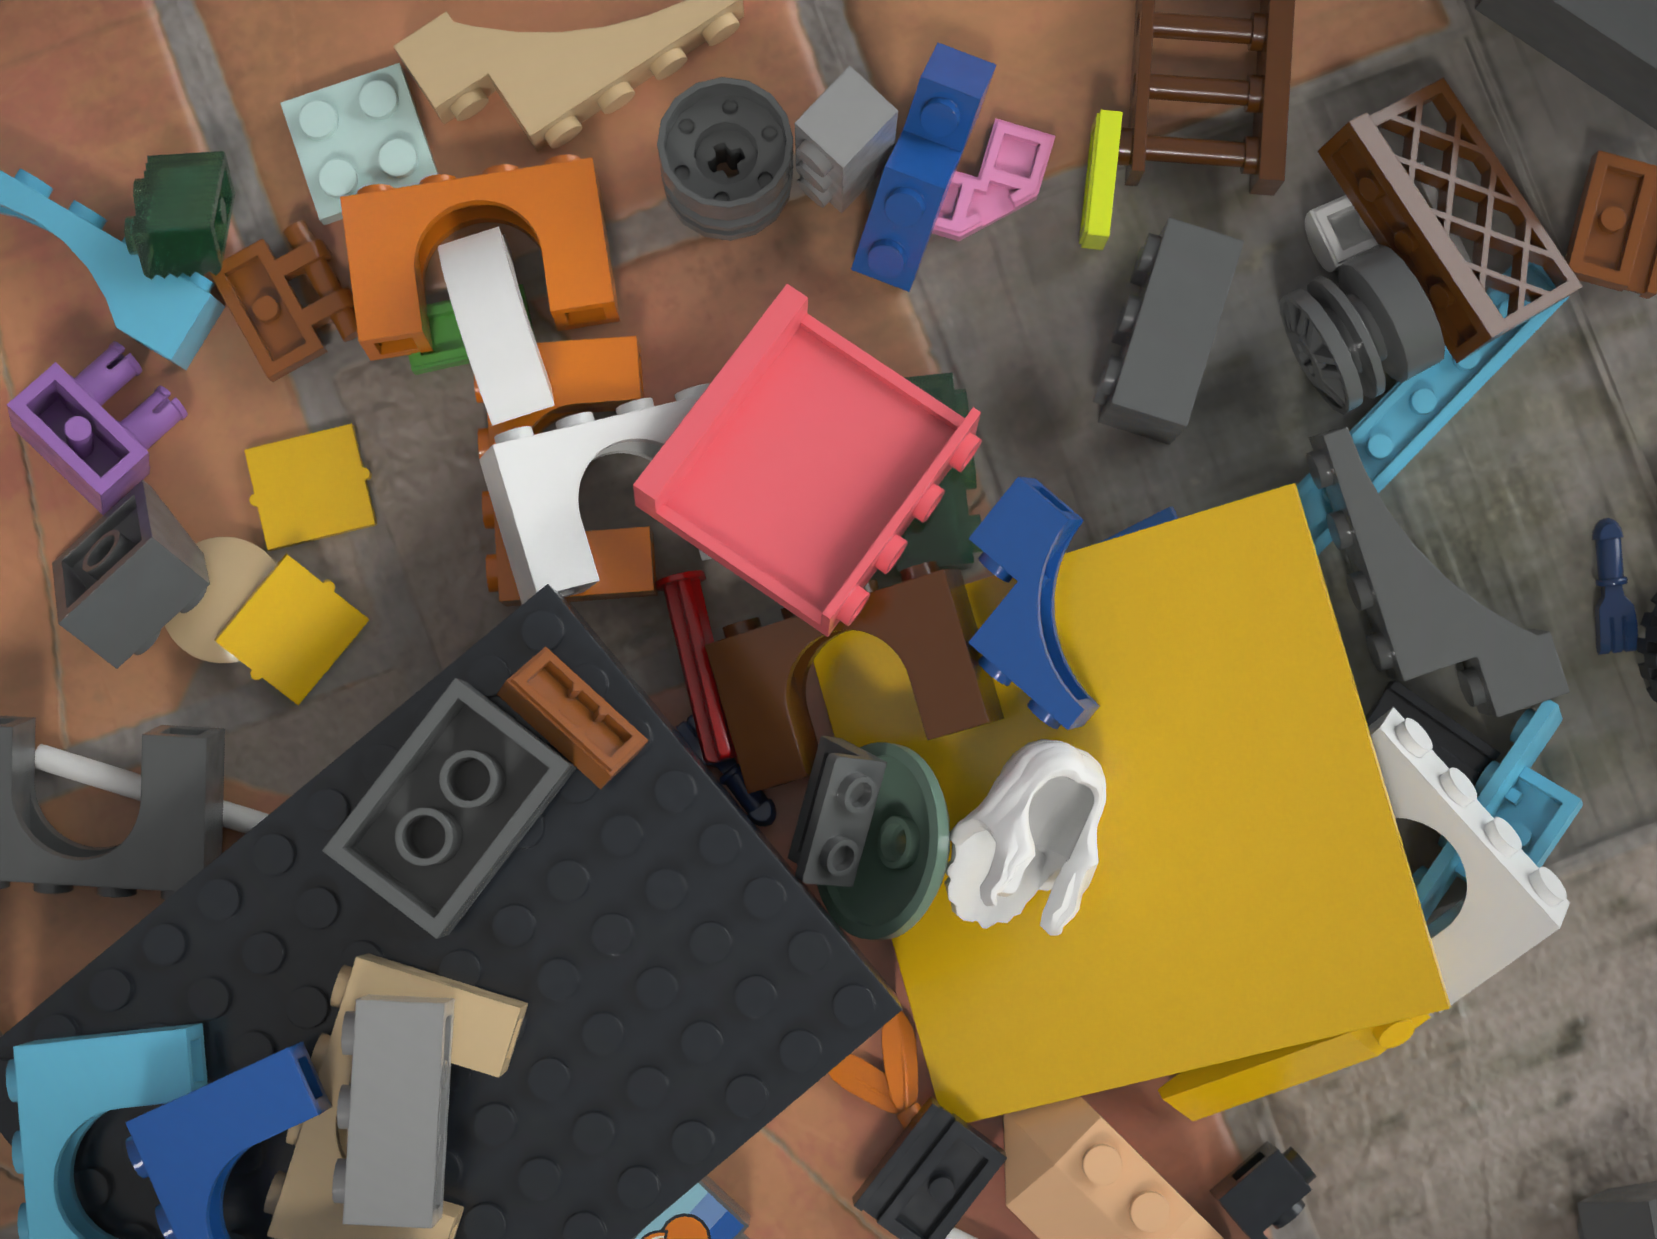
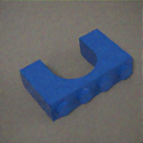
M303 1041L125 1122L131 1134L130 1137L126 1138V1149L129 1159L140 1177H149L160 1201V1204L155 1207L156 1219L165 1239H231L223 1216V1195L230 1172L239 1158L253 1145L316 1117L332 1107Z

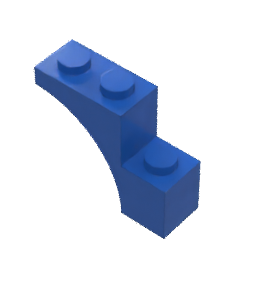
M937 43L920 77L903 131L884 167L851 270L910 292L948 189L978 119L996 64Z
M1017 477L968 539L983 551L978 559L984 567L1007 583L1012 578L1018 582L968 643L982 654L978 663L991 677L1006 686L1013 682L1031 697L1027 706L1035 716L1054 729H1058L1062 725L1067 730L1084 726L1100 707L1081 686L1069 667L1061 648L1055 621L1054 599L1059 568L1070 541L1084 519L1037 479Z

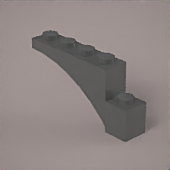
M1348 427L1332 429L1309 437L1313 451L1308 452L1306 455L1308 468L1318 489L1326 488L1333 512L1328 513L1326 516L1328 529L1337 549H1346L1353 573L1346 576L1348 590L1356 608L1359 611L1366 610L1373 634L1366 636V642L1371 659L1378 671L1385 670L1388 678L1407 681L1462 662L1464 670L1458 672V680L1465 700L1470 707L1477 706L1479 713L1493 717H1500L1570 693L1550 631L1525 630L1484 607L1446 578L1412 543L1386 508L1365 471Z

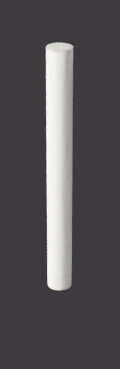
M40 744L35 751V769L141 801V774L44 744ZM223 800V827L246 834L269 815Z

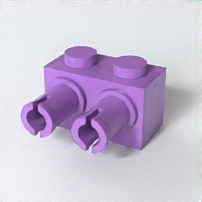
M113 341L106 351L75 378L67 374L55 362L7 404L12 428L102 515L108 512L141 480L150 474L149 452L147 450L180 420L188 416L181 402L176 397L170 401L168 397L171 395V392L161 385L121 422L115 420L102 407L108 399L133 377L138 376L143 371L131 353L124 357L122 353L125 351V348L116 341Z

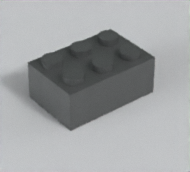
M1170 217L1159 235L1148 234L1144 247L1141 246L1130 278V283L1140 286L1138 295L1130 294L1126 305L1122 306L1111 339L1112 343L1121 345L1119 356H1110L1107 366H1104L1094 393L1092 402L1103 405L1098 423L1168 445L1187 427L1244 244L1243 240Z
M455 678L322 851L438 939L451 933L577 767L469 683Z

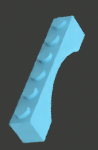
M19 169L14 178L0 170V214L29 222L54 234L65 242L87 266L106 298L116 328L150 350L187 370L225 308L220 301L210 294L215 284L184 264H181L177 272L174 273L155 262L161 252L129 232L126 233L122 241L106 233L102 229L107 220L81 203L73 200L68 210L49 199L54 189L25 170Z

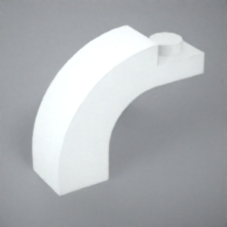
M498 226L439 245V258L453 311L492 426L555 406L552 387L525 310L516 278L513 256L505 234L502 235Z

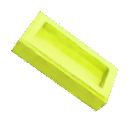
M1101 109L1096 114L1091 127L1079 235L1081 248L1103 250L1110 236L1123 112Z

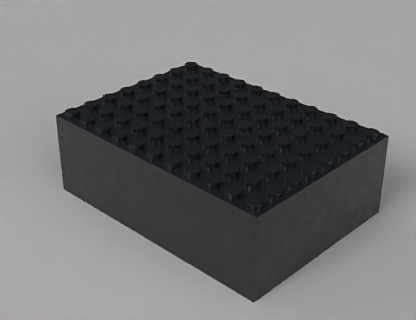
M547 584L0 1037V1133L12 1146L13 1135L16 1131L20 1130L18 1102L10 1100L6 1087V1068L9 1060L14 1059L13 1046L34 1040L202 1023L208 1084L301 1041L304 1042L311 1058L322 1033L332 1034L340 1008L331 1006L330 1000L343 965L353 967L356 957L369 953L528 1003L508 1070L498 1078L451 1063L443 1200L464 1207L454 1239H632L903 1009L895 991L845 931L833 920L829 912L805 883L796 878L795 871L751 821L745 811L702 762L575 607ZM544 647H547L649 741L602 789L598 788L576 768L451 933L436 939L322 850L455 678L469 683L558 751L497 695L508 678ZM164 1104L109 1110L92 1124L85 1133L77 1150L74 1164V1183L78 1199L90 1219L103 1231L116 1238L165 1239L156 1219L155 1207L160 1204L151 1180L149 1177H140L129 1159L126 1149V1138L130 1137L131 1134L125 1123ZM288 1129L250 1147L231 1170L223 1195V1216L231 1239H275L267 1236L273 1215L264 1212V1205L274 1176L278 1171L287 1173L295 1150L294 1145L286 1143Z

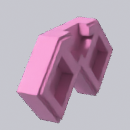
M995 118L978 177L958 171L955 172L932 234L961 241L1036 201L1055 135Z

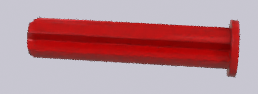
M702 570L686 571L659 579L655 582L657 591H664L703 760L706 763H720L737 757L705 648L706 644L714 642L700 583L706 579V576Z

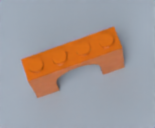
M558 155L546 160L544 165L520 169L515 165L501 164L486 168L482 175L456 178L448 174H437L425 177L418 185L399 188L386 184H373L362 187L355 195L340 197L358 341L370 361L433 351L425 294V275L429 261L435 250L447 237L464 227L478 223H501L512 226L527 234L542 251L550 312L558 331L620 322L601 190L593 157L581 159L577 155Z
M637 336L537 343L552 387L555 406L493 426L487 413L488 427L478 428L479 459L493 444H496L494 437L502 432L518 427L531 426L534 435L540 434L552 423L564 417L582 412L616 411L615 409L622 404L644 398L641 346ZM474 376L477 403H484ZM482 491L485 529H495L496 554L486 555L489 592H499V602L507 607L521 606V599L489 491ZM650 526L585 531L600 581L585 592L564 597L569 602L658 596L655 585L657 577L654 533Z

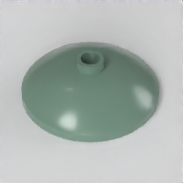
M876 742L860 747L886 761L887 765L853 887L818 884L817 887L827 911L833 920L847 933L861 939L888 940L898 937L911 929L922 918L935 899L948 864L950 820L944 794L927 762L919 754L906 746Z

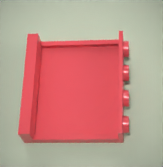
M786 284L633 484L636 507L828 637L839 621L849 626L859 615L870 597V593L863 588L877 569L887 574L896 564L908 544V541L901 536L914 518L924 523L934 512L945 493V490L939 484L949 470L953 467L957 471L962 472L971 461L982 442V439L976 436L981 412L973 407L964 418L809 315L807 313L808 297L789 284Z

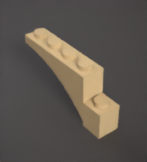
M685 0L636 19L604 27L565 32H514L475 27L453 22L446 11L395 44L394 48L444 125L454 118L457 121H464L476 115L488 104L489 99L487 96L497 91L538 152L548 144L554 149L574 139L583 129L581 123L600 110L604 114H610L620 109L634 97L635 91L633 89L652 76H655L657 80H662L672 75L687 62L686 54L704 42H707L709 46H713L730 37L740 26L738 20L744 17L743 0Z

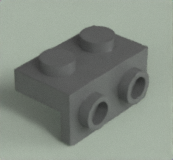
M820 737L787 858L797 864L795 876L806 884L853 887L887 765L886 761L842 738Z

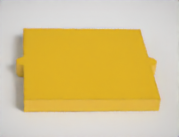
M352 423L244 449L254 491L249 501L251 505L258 508L268 551L377 525L367 481L372 477V473L369 469L363 467L355 428Z
M286 553L214 640L250 668L249 672L252 679L260 680L263 678L299 706L367 624L369 618L334 591L335 584L331 580L326 579L322 582Z

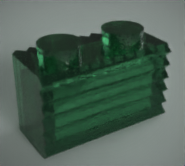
M214 151L147 156L148 163H145L144 178H136L133 184L136 216H127L125 218L124 233L129 254L139 256L143 274L151 280L156 275L165 279L169 274L178 278L182 273L191 277L195 272L204 276L208 271L217 275L222 270L235 199V191L225 152Z

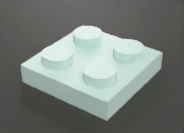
M400 63L280 103L319 220L323 225L343 219L340 197L355 195L362 187L373 184H386L394 188L418 185L425 177L438 174L404 70Z

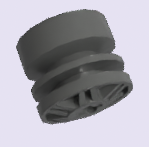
M720 77L698 82L673 100L661 119L657 149L667 202L682 224L704 237L732 241L756 235L776 221L790 198L793 179V136L788 116L772 94L747 80ZM726 162L731 170L737 169L738 175L728 178L723 170L717 171V165Z
M1381 244L1348 260L1338 268L1339 288L1330 279L1319 276L1307 285V291L1296 288L1279 300L1280 315L1285 332L1299 365L1321 397L1335 411L1343 415L1363 403V396L1372 400L1385 392L1386 378L1384 371L1392 379L1403 383L1444 360L1445 344L1439 322L1429 299L1405 262L1391 248Z

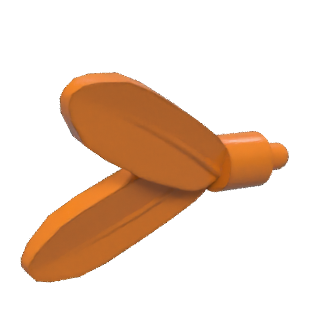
M900 1011L882 1028L881 1045L885 1073L863 1059L850 1054L829 1071L828 1075L840 1087L871 1105L888 1113H899L896 1117L905 1130L921 1107L916 1102L918 1097V1060L914 1029L906 1015Z

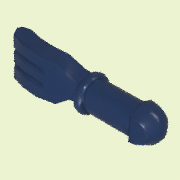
M1610 518L1599 520L1592 531V540H1595L1598 572L1595 584L1596 586H1601V595L1595 606L1596 649L1598 655L1609 654L1610 652L1621 653L1623 650L1625 652L1636 651L1638 639V622L1635 607L1624 595L1622 585L1628 583V578L1624 576L1621 538L1624 535L1619 523Z
M693 714L687 718V721H682L678 724L676 729L705 765L718 768L723 773L719 779L720 783L727 785L747 812V816L751 821L761 827L772 825L777 814L772 799H768L763 791L747 793L739 763L737 764L734 758L720 763H706L702 757Z

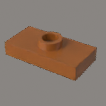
M544 647L508 678L497 693L504 702L600 789L619 773L649 741L547 647Z

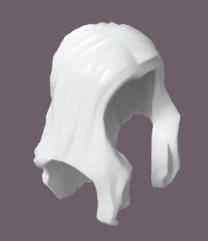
M1048 739L1029 742L1010 757L986 798L950 831L952 855L945 872L948 878L944 883L948 899L951 901L952 911L963 921H978L980 926L985 929L997 922L1008 923L1013 916L1021 914L1026 903L1038 890H1051L1042 912L1040 926L1050 936H1058L1062 933L1063 927L1075 917L1080 909L1082 895L1089 887L1099 863L1097 826L1106 803V779L1101 764L1088 752L1075 748L1063 741Z

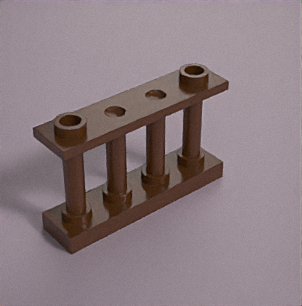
M1136 0L1128 128L1121 127L1117 165L1126 166V186H1138L1145 172V161L1240 167L1241 174L1250 175L1249 194L1275 195L1285 181L1295 0H1260V13L1252 12L1250 19L1155 12V0ZM1153 38L1247 44L1248 51H1257L1256 74H1248L1246 80L1151 74ZM1149 99L1244 106V112L1254 113L1253 135L1244 136L1243 142L1147 135Z

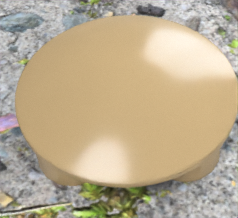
M234 537L209 538L196 543V545L204 554L210 585L196 607L187 613L179 612L165 627L171 638L180 648L198 659L212 663L238 662L240 660L216 643L214 639L273 570L277 562L260 547L246 540Z

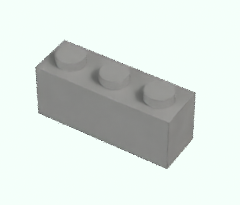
M850 65L794 123L796 172L801 175L797 180V184L817 205L824 208L830 202L840 213H843L884 170L894 149L898 110Z
M368 994L356 999L355 1011H346L344 1015L341 1047L343 1055L353 1056L351 1085L343 1084L340 1088L337 1104V1125L339 1129H348L347 1158L337 1159L332 1187L333 1202L344 1204L343 1224L433 1228L442 1218L455 998Z

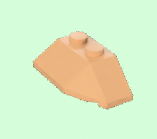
M1081 1096L1003 1114L1004 1151L1007 1156L1004 1162L1005 1204L1039 1239H1225Z

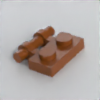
M304 220L291 224L283 231L292 248V251L276 259L270 246L262 238L207 269L264 373L272 382L328 352L316 331L322 326L334 323L344 342L358 337L352 291L348 287L342 288L328 263L332 259V255L323 239H315ZM303 274L307 275L320 298L305 308L302 306L289 282Z

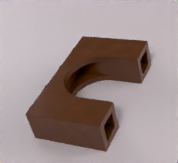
M937 560L899 571L902 582L879 589L877 580H870L863 588L870 593V597L859 615L849 626L839 621L828 637L786 608L780 609L783 617L781 621L763 627L759 617L739 621L722 628L725 639L705 645L748 794L810 777L818 742L806 703L807 676L812 662L820 650L833 638L851 630L862 631L881 639L899 656L909 676L927 740L948 736L1004 719L993 678L978 663L982 654L968 643L978 631L960 569L939 570Z

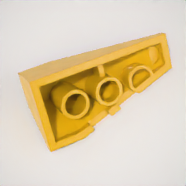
M1430 1014L1421 1015L1181 1072L1157 1090L1165 1102L1191 1121H1196L1375 1058L1387 1049L1405 1043L1413 1035L1415 1029L1431 1018Z

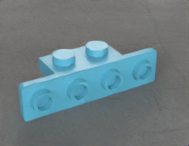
M1552 700L1542 702L1537 711L1529 708L1521 715L1510 735V741L1514 745L1501 764L1494 760L1485 768L1475 785L1478 795L1477 800L1493 818L1500 817L1512 826L1521 840V849L1538 868L1542 867L1583 806L1581 798L1530 769L1563 719L1559 705ZM1442 835L1439 838L1438 845L1443 849L1431 867L1428 869L1425 866H1421L1412 875L1425 921L1428 920L1456 877L1467 882L1460 856L1450 842Z

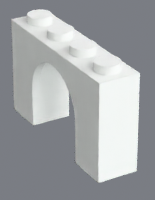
M710 384L693 386L674 395L675 402L654 406L652 398H642L618 406L615 409L617 413L615 416L595 420L593 412H582L558 420L555 423L556 430L534 435L531 426H524L502 432L494 437L496 444H493L479 461L522 604L547 584L563 597L585 592L600 581L579 511L578 493L585 469L591 461L616 453L638 455L651 461ZM699 550L702 561L712 559Z
M1393 707L1368 726L1394 816L1395 818L1410 819L1423 823L1444 836L1460 856L1466 873V896L1427 925L1450 1005H1452L1560 929L1570 902L1566 899V890L1558 877L1546 867L1538 868L1521 849V840L1512 826L1500 817L1493 818L1477 800V792L1466 775L1457 768L1452 767L1449 769L1432 750L1433 745L1426 731L1413 719H1404Z

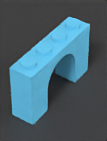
M202 1023L34 1040L13 1046L14 1059L9 1060L6 1068V1087L10 1100L18 1102L20 1130L16 1131L13 1135L12 1161L15 1171L24 1176L26 1201L21 1203L18 1210L17 1226L19 1239H119L99 1228L86 1214L78 1199L74 1183V1164L80 1142L92 1124L109 1110L166 1104L207 1085Z

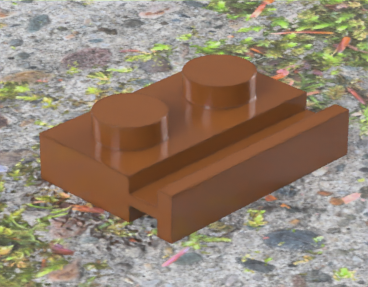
M1601 150L1592 155L1565 256L1566 262L1578 280L1620 292L1623 290L1640 294L1639 297L1650 299L1657 294L1656 165Z

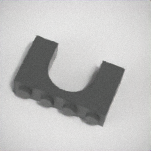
M0 716V889L10 887V882L33 883V890L35 892L59 894L73 891L74 886L97 887V895L112 898L134 896L137 894V889L161 891V899L167 900L222 854L225 728L160 725L142 734L141 801L136 823L130 834L121 844L109 847H91L76 843L59 833L46 819L39 806L35 791L36 718Z

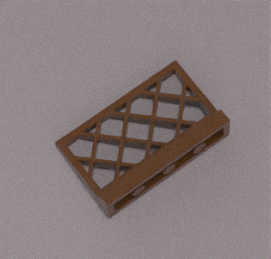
M1444 77L1370 116L1366 112L1350 120L1317 151L1377 243L1391 248L1417 278L1437 317L1444 344L1456 363L1473 355L1488 343L1571 296L1583 287ZM1431 101L1447 123L1445 133L1421 125L1424 105ZM1380 128L1404 136L1402 157L1394 154L1379 131ZM1419 142L1443 151L1441 171L1416 162ZM1458 157L1473 162L1481 174L1480 186L1456 177ZM1414 180L1439 189L1437 210L1430 208L1414 184ZM1454 195L1478 203L1476 224L1452 216ZM1493 209L1509 216L1516 227L1515 238L1491 230ZM1450 233L1474 242L1472 263L1465 261L1449 237ZM1489 247L1513 256L1511 277L1487 269ZM1528 262L1542 266L1556 288L1547 291L1526 283ZM1485 286L1509 294L1508 310L1505 318L1502 317L1485 291ZM1524 300L1531 302L1524 306Z

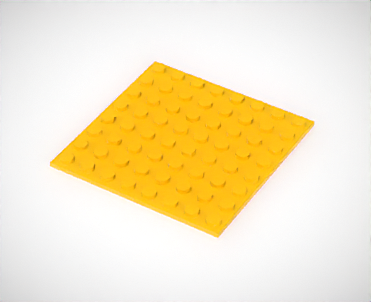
M1296 483L1064 554L1056 581L1054 599L1057 634L1067 663L1076 679L1085 691L1100 705L1082 727L1067 730L1062 725L1058 729L1048 726L1028 708L1027 703L1031 697L1015 683L1011 682L1009 686H1006L993 678L1004 719L948 736L927 740L906 668L895 651L884 641L871 634L851 630L833 638L815 657L813 662L834 737L842 738L859 748L870 743L885 742L906 746L919 754L932 769L944 794L950 820V831L960 820L964 819L981 804L1006 762L1016 751L1029 742L1040 739L1063 741L1075 748L1088 752L1101 764L1106 779V803L1097 826L1099 863L1089 887L1082 895L1080 909L1075 917L1063 927L1061 934L1050 936L1040 926L1042 912L1051 890H1038L1026 903L1021 914L1013 916L1008 923L997 922L985 929L980 926L978 921H963L952 911L951 901L948 899L944 883L948 878L945 873L935 899L922 918L907 932L892 938L936 1099L940 1106L951 1114H956L965 1122L978 1121L1450 1009V1001ZM993 575L965 584L978 630L1018 582L1016 579L1012 578L1007 583ZM950 840V852H949L948 862L951 860V855H952V841H951V840Z

